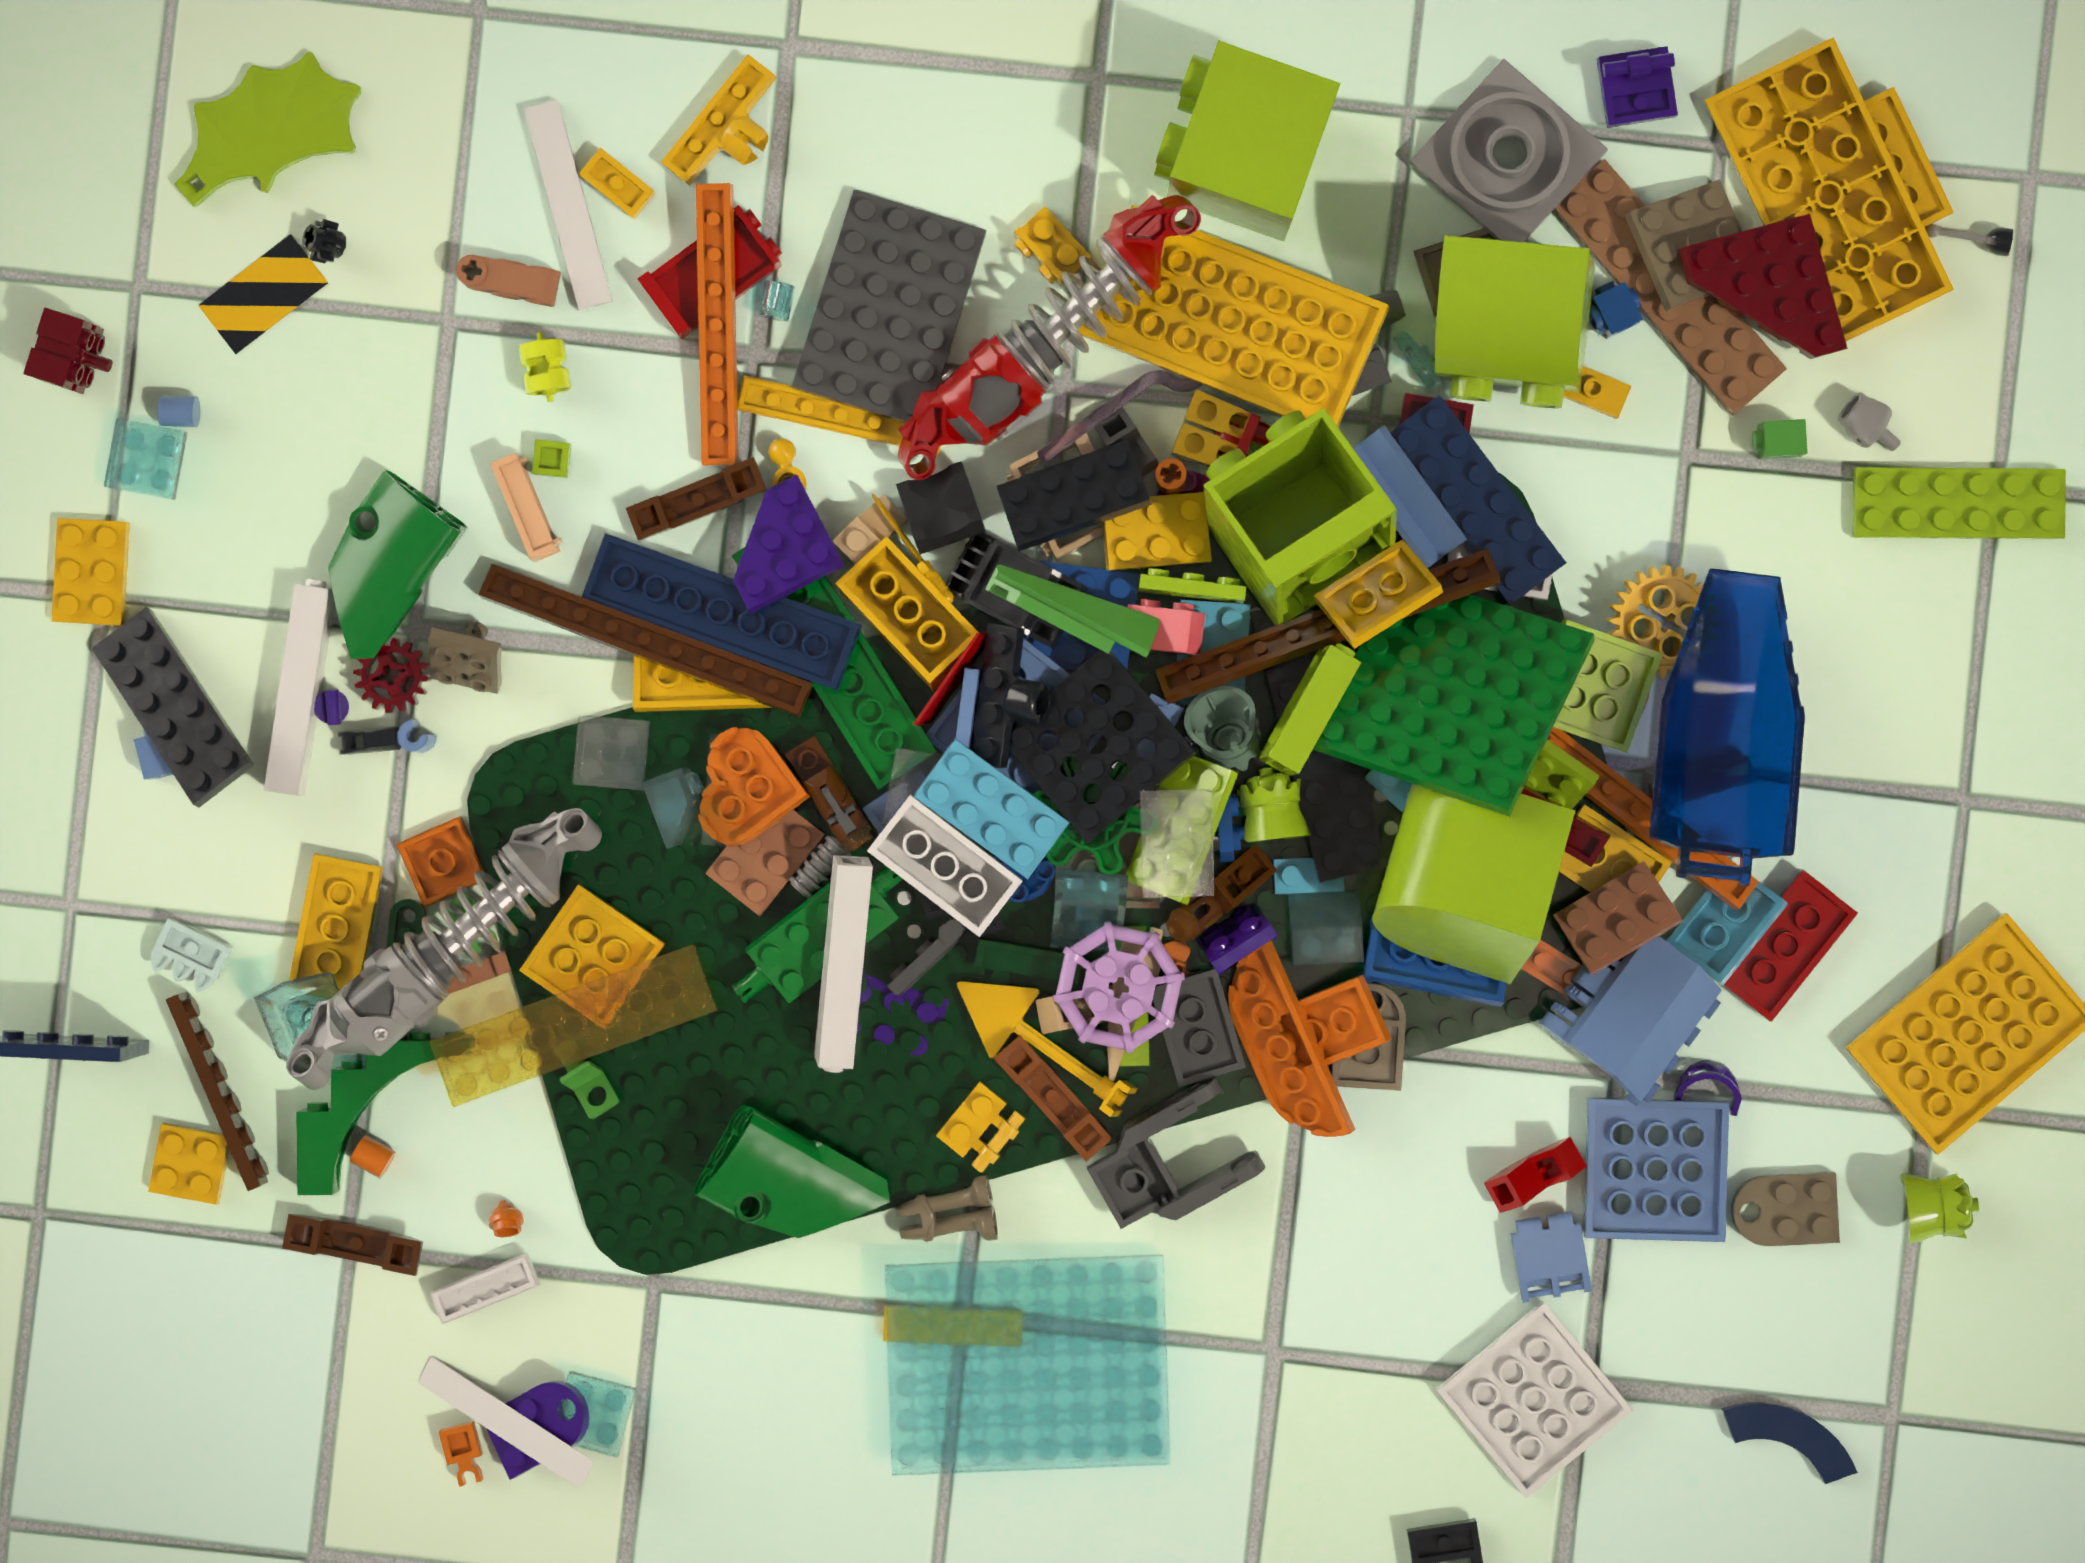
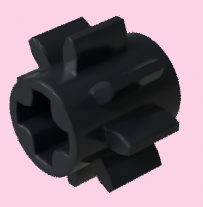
M323 219L322 222L316 220L314 225L310 224L307 226L303 233L302 245L306 251L311 252L310 260L325 264L327 261L333 263L334 258L342 256L346 248V236L343 232L337 231L339 223Z

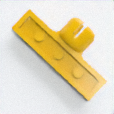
M747 54L663 158L661 163L687 185L691 186L712 158L720 151H725L743 165L754 162L758 156L752 152V149L747 144L750 142L763 152L769 138L764 128L753 121L749 114L777 77Z

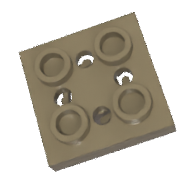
M475 621L467 623L464 634L432 627L428 638L431 679L438 680L443 684L469 687L478 692L498 694L502 684L501 643L485 639L488 633L487 627L482 623H478L475 632L473 631Z

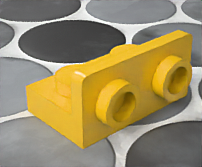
M1045 206L1023 227H1018L1014 231V236L1017 239L1014 245L1027 259L1033 256L1041 264L1038 271L1050 284L1056 281L1062 287L1065 284L1062 279V272H1069L1075 275L1081 270L1079 256H1086L1092 259V256Z

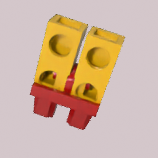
M1196 389L1183 420L1185 423L1181 425L1170 455L1209 467L1219 457L1234 449H1241L1245 456L1248 457L1250 454H1247L1251 442L1262 446L1269 443L1265 435L1271 426L1259 421L1261 418L1259 415L1250 413ZM1196 426L1214 432L1215 434L1196 428Z

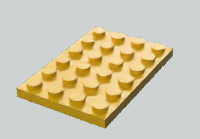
M2002 913L1844 1048L1934 1154L1939 1155L2085 1031V1003L2009 914Z

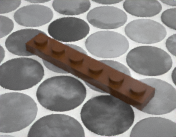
M187 992L165 999L247 1191L268 1183L266 1177L269 1175L267 1164L262 1156H257L253 1147L255 1143L254 1134L248 1124L244 1125L239 1112L242 1108L237 1095L234 1092L230 1093L225 1082L228 1079L227 1071L220 1060L216 1061L211 1049L214 1047V1041L210 1032L201 1026L198 1019L201 1013L196 1000L193 997H189Z

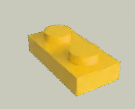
M601 147L579 173L585 181L634 220L656 194L652 188Z

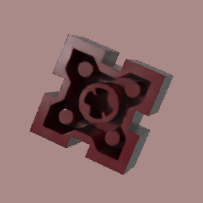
M44 307L36 331L38 335L35 347H31L23 374L83 395L85 388H89L93 382L94 369L109 372L112 368L113 361L100 356L105 344L104 329L86 320Z

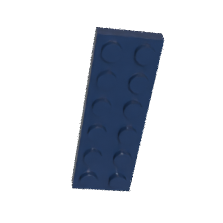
M1440 395L1390 432L1467 538L1462 545L1468 553L1473 554L1488 548L1501 583L1494 585V587L1508 606L1512 605L1567 563Z

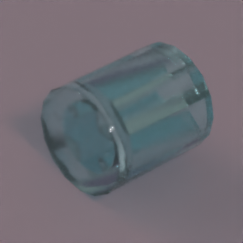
M765 280L758 315L772 320L789 322L796 287L782 282Z

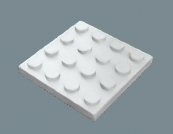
M1544 1301L1539 1303L1436 1388L1441 1397L1525 1498H1528L1634 1411Z

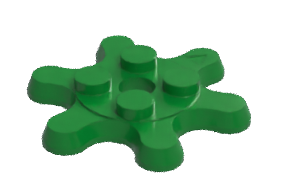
M1068 758L1063 762V768L1067 777L1075 776L1080 770V764L1076 758ZM1119 761L1111 771L1112 778L1115 781L1124 780L1129 774V767L1125 762ZM1097 784L1089 785L1084 791V799L1088 804L1097 803L1102 797V790ZM1039 790L1032 794L1066 818L1044 790ZM1133 807L1090 844L1086 843L1072 824L1069 823L1046 854L1047 859L1053 865L1062 866L1067 864L1076 852L1088 850L1095 855L1098 868L1102 873L1115 875L1120 872L1124 863L1118 848L1121 837L1130 832H1136L1141 835L1152 833L1157 826V817L1149 809Z

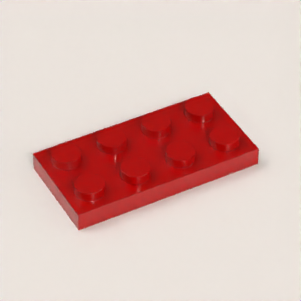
M1803 869L1797 873L1780 895L1788 905L1724 984L1727 989L1769 1022L1774 1020L1858 914L1857 911Z

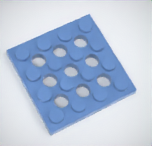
M1587 1098L1584 1237L1597 1239L1725 1242L1729 1102L1651 1099L1649 1102H1646L1642 1099L1635 1106L1623 1098ZM1626 1124L1631 1128V1138L1626 1143H1617L1613 1138L1614 1129L1618 1125ZM1661 1125L1666 1130V1139L1661 1144H1652L1648 1139V1132L1653 1126ZM1696 1126L1701 1131L1700 1141L1692 1146L1686 1145L1683 1140L1684 1131L1688 1127ZM1620 1159L1628 1160L1631 1166L1630 1173L1624 1178H1616L1612 1172L1613 1164ZM1654 1160H1661L1665 1164V1173L1659 1179H1651L1647 1174V1167ZM1689 1161H1695L1700 1166V1174L1694 1180H1686L1682 1175V1168ZM1618 1194H1625L1630 1200L1629 1208L1623 1213H1616L1611 1207L1612 1199ZM1653 1195L1662 1196L1665 1202L1663 1210L1657 1214L1649 1213L1646 1208L1647 1200ZM1688 1196H1695L1699 1200V1209L1692 1215H1686L1681 1210V1203Z

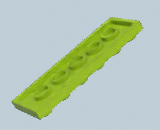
M1853 468L1852 538L2065 539L2066 469Z

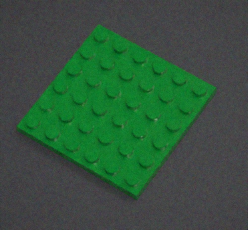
M1471 594L1401 619L1360 645L1354 658L1359 660L1361 664L1313 750L1510 817L1595 641L1594 633Z

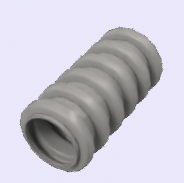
M832 835L825 837L826 842L824 845L822 843L818 845L819 850L817 853H811L812 859L810 861H804L805 867L803 869L798 868L796 871L798 875L796 877L792 876L789 879L790 884L808 899L814 895L816 890L819 891L823 888L821 886L823 882L828 883L830 880L828 876L832 874L833 855L851 856L850 850L841 842L839 843Z

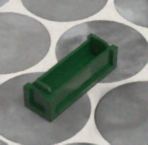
M979 938L974 967L981 968L982 975H984L986 968L1059 981L1065 954L1063 951ZM1078 963L1073 980L1074 984L1079 983L1081 965Z

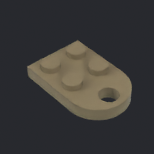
M1368 983L1370 991H1376L1381 996V1005L1378 1009L1392 1039L1385 1044L1332 1063L1331 1075L1337 1087L1401 1091L1406 1028L1405 1009L1400 998L1392 990L1377 983Z
M1816 1172L1762 1175L1747 1180L1737 1189L1731 1203V1217L1736 1229L1747 1240L1760 1246L1840 1243L1836 1173ZM1748 1202L1756 1203L1759 1210L1757 1217L1752 1221H1744L1740 1214L1742 1206Z

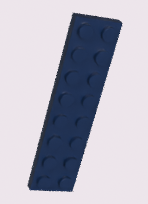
M607 533L604 534L582 594L583 598L839 691L862 628L861 624L786 597L750 614L732 578Z

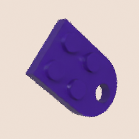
M551 1381L540 1384L505 1403L571 1447L576 1446L587 1432L590 1419L588 1404L582 1393L567 1382ZM566 1399L572 1401L575 1405V1415L571 1419L567 1418L562 1411V1405ZM487 1429L509 1480L515 1479L541 1465V1463Z

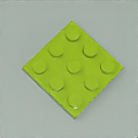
M1563 619V624L1594 633L1595 641L1553 727L1628 753L1663 654L1579 623Z

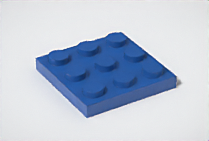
M1039 561L1086 586V594L1127 607L1128 604L1136 605L1140 577L1138 573L1107 571L1100 568ZM1065 631L1055 650L1026 635V639L1065 670L1076 671L1100 650ZM1115 642L1111 651L1127 669L1130 649Z

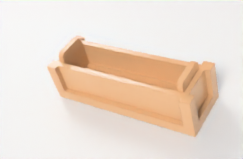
M513 453L490 463L529 559L537 562L561 552L558 544L562 543L563 540L562 538L555 539L525 467V464L530 462L529 458H522L521 455L518 456L517 453Z

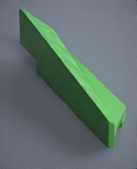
M1001 564L997 565L985 587L989 592L1108 654L1114 643L1117 642L1147 658L1160 624L1159 619Z

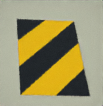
M290 234L198 306L232 351L237 354L327 285L328 281Z

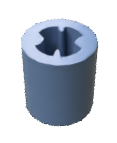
M160 396L158 420L161 426L198 427L201 410L200 401L197 396Z

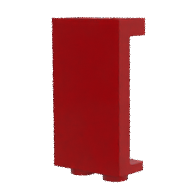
M739 205L734 208L735 300L779 269L782 264L777 257L783 254L771 237L764 240L757 229L762 225L749 208L744 212ZM696 240L654 272L650 273L647 271L637 278L681 339H684L699 328Z

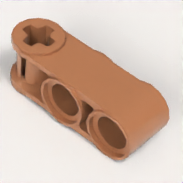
M466 255L458 261L456 266L458 279L469 289L507 299H521L542 306H555L561 275L560 271L478 255ZM476 265L482 273L481 275H475L472 280L466 272L467 270H473Z

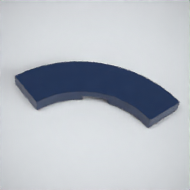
M1747 1402L1721 1408L1735 1443L1752 1439H1766L1789 1445L1810 1460L1824 1484L1858 1473L1851 1457L1839 1440L1827 1428L1801 1411L1776 1404H1766L1765 1402Z

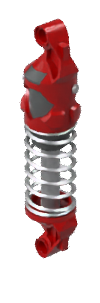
M1152 194L1138 208L1127 209L1114 214L1109 229L1103 234L1104 237H1100V240L1096 242L1097 249L1107 262L1105 267L1101 269L1088 257L1079 256L1080 265L1090 280L1084 284L1071 273L1062 272V279L1073 295L1069 300L1053 288H1045V295L1056 311L1052 316L1038 305L1028 303V312L1033 320L1021 322L1020 320L1011 319L1012 329L1006 334L997 332V336L993 335L990 339L982 338L968 351V360L955 372L949 370L941 378L944 381L934 390L921 393L914 407L913 416L898 429L903 438L897 454L907 474L915 480L928 478L935 470L939 446L952 444L988 446L995 439L998 441L1003 439L1008 434L1007 428L1020 416L1028 417L1043 403L1042 396L1047 392L1045 389H1049L1050 384H1055L1054 370L1060 365L1067 369H1072V362L1061 345L1068 340L1081 352L1089 353V346L1078 329L1085 324L1098 336L1106 337V330L1095 315L1100 309L1104 310L1114 320L1123 322V314L1113 300V297L1119 293L1131 304L1140 306V297L1130 283L1132 279L1147 295H1152V290L1156 292L1161 287V256L1164 239L1169 236H1187L1196 232L1201 223V214L1198 209L1184 196L1174 195L1158 200ZM1187 209L1186 216L1180 221H1175L1177 213ZM1039 315L1046 320L1044 323L1039 317ZM919 454L923 455V458L920 462L916 464H910V460L914 456Z

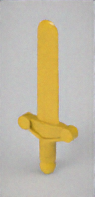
M872 493L875 504L917 560L918 564L916 567L952 603L954 600L953 593L948 590V586L938 572L930 564L929 560L924 561L882 501Z

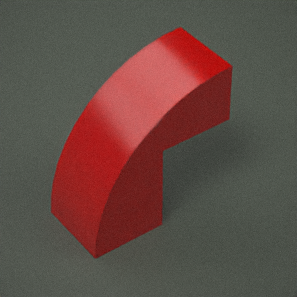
M1570 1136L1518 1160L1484 1182V1185L1498 1211L1503 1213L1524 1206L1549 1186L1574 1178L1587 1165Z

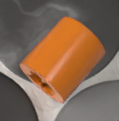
M1168 458L1158 464L1155 471L1158 489L1166 495L1179 494L1183 491L1187 482V472L1181 461Z
M364 1135L349 1161L380 1179L389 1168L396 1151L370 1136Z

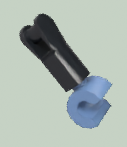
M417 720L406 721L401 725L400 729L394 726L338 732V737L342 738V750H339V755L400 750L401 746L407 751L424 753L434 747L437 735L423 734L415 742L413 735L420 728L419 721ZM363 735L364 748H356L355 736Z

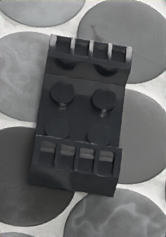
M984 532L969 538L945 583L949 588L948 590L953 593V596L1009 626L1025 628L1024 634L1054 650L1064 630L985 589L995 568L1001 564L1083 593L1087 590V587Z

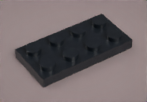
M1129 439L996 486L1019 552L1152 505Z

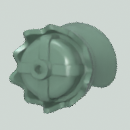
M1223 685L1198 694L1186 709L1184 716L1185 730L1188 736L1200 746V752L1204 760L1227 769L1236 767L1241 771H1246L1249 760L1258 757L1260 754V742L1265 741L1255 724L1256 712L1254 702L1240 688Z

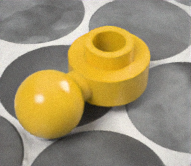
M786 438L774 440L769 446L768 454L771 461L778 465L779 469L772 478V487L798 475L806 491L807 480L800 469L792 466V461L796 456L794 444Z

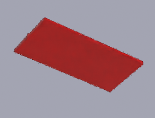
M987 632L976 633L913 723L915 726L933 722L964 678L965 668L972 666L985 648Z

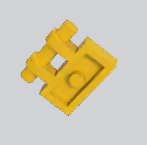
M979 1081L936 1136L962 1158L971 1147L975 1149L979 1155L971 1165L982 1173L990 1163L994 1164L1000 1157L998 1153L1009 1139L1014 1140L1020 1132L1018 1128L1026 1118L1016 1110L1007 1120L999 1113L1007 1102L983 1082ZM992 1123L999 1130L990 1142L986 1144L980 1139V1136Z

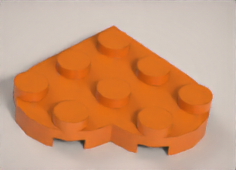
M734 727L720 733L710 745L711 751L708 756L706 770L712 782L702 792L701 796L703 798L699 806L700 815L698 814V819L703 830L712 839L728 847H736L758 837L808 799L810 795L766 737L757 730Z

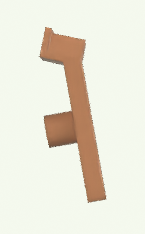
M505 951L483 959V967L477 966L475 963L462 967L461 972L465 975L466 982H460L455 977L451 980V985L447 989L448 994L510 972L511 968Z

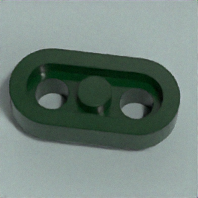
M404 899L394 904L390 911L386 949L393 945V943H401L403 945L405 943L404 933L412 932L419 935L424 931L422 918L427 917V912L421 902L415 899ZM408 909L415 913L413 922H407L404 918V914Z

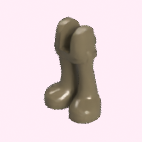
M987 1175L974 1178L972 1185L963 1190L935 1196L921 1194L917 1195L915 1199L897 1205L895 1212L898 1217L920 1214L921 1217L920 1224H913L899 1229L901 1239L928 1242L932 1241L934 1237L950 1233L978 1231L987 1241L997 1240L998 1227L994 1207L944 1218H936L935 1212L961 1207L991 1206L993 1204V1197Z

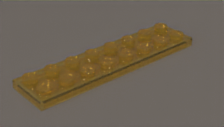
M692 944L429 1042L452 1107H457L718 1010L695 945Z

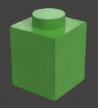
M1806 419L1764 421L1758 424L1757 430L1752 433V446L1754 452L1758 451L1759 460L1795 458L1808 454Z

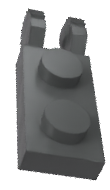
M955 918L946 921L947 923L939 928V938L935 942L931 939L924 942L915 951L918 958L909 966L905 962L901 964L889 976L893 981L887 987L897 996H902L960 941L961 937L963 938L966 935L965 931L967 930H965V926L955 920Z

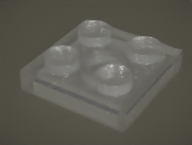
M579 715L573 784L644 790L650 721Z

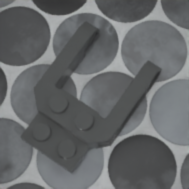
M1216 1076L1193 1084L1123 1123L1116 1145L1117 1150L1087 1166L1090 1176L1120 1229L1150 1213L1176 1221L1256 1177L1266 1168L1258 1151L1254 1150L1233 1159L1185 1187L1177 1189L1175 1180L1152 1139L1149 1138L1198 1111V1106L1211 1100L1219 1093L1224 1094V1090Z

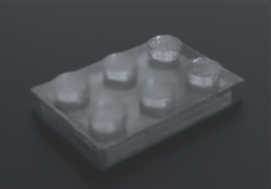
M1212 789L1140 791L1142 897L1214 896Z

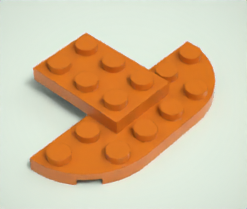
M1270 940L1239 960L1236 965L1237 969L1228 991L1229 1011L1234 1027L1266 1098L1284 1120L1290 1124L1295 1123L1311 1131V1134L1316 1136L1337 1137L1351 1134L1356 1129L1327 1065L1385 1044L1392 1038L1364 975L1357 976L1298 1000L1276 949Z

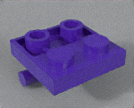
M1668 46L1599 56L1596 59L1607 128L1676 118L1678 116L1671 67L1675 66V58L1673 52H1668Z
M1255 902L1250 905H1243L1237 908L1231 914V917L1221 924H1214L1208 927L1196 941L1217 973L1221 975L1235 966L1239 960L1270 940L1273 941L1278 938V935Z

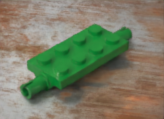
M887 866L872 876L865 944L899 919L898 914L885 897H887L886 892L902 881L903 878ZM831 882L745 948L746 953L755 962L756 968L732 985L733 990L738 996H741L740 998L744 1003L748 1002L751 997L768 984L774 985L786 1001L791 1003L822 979Z

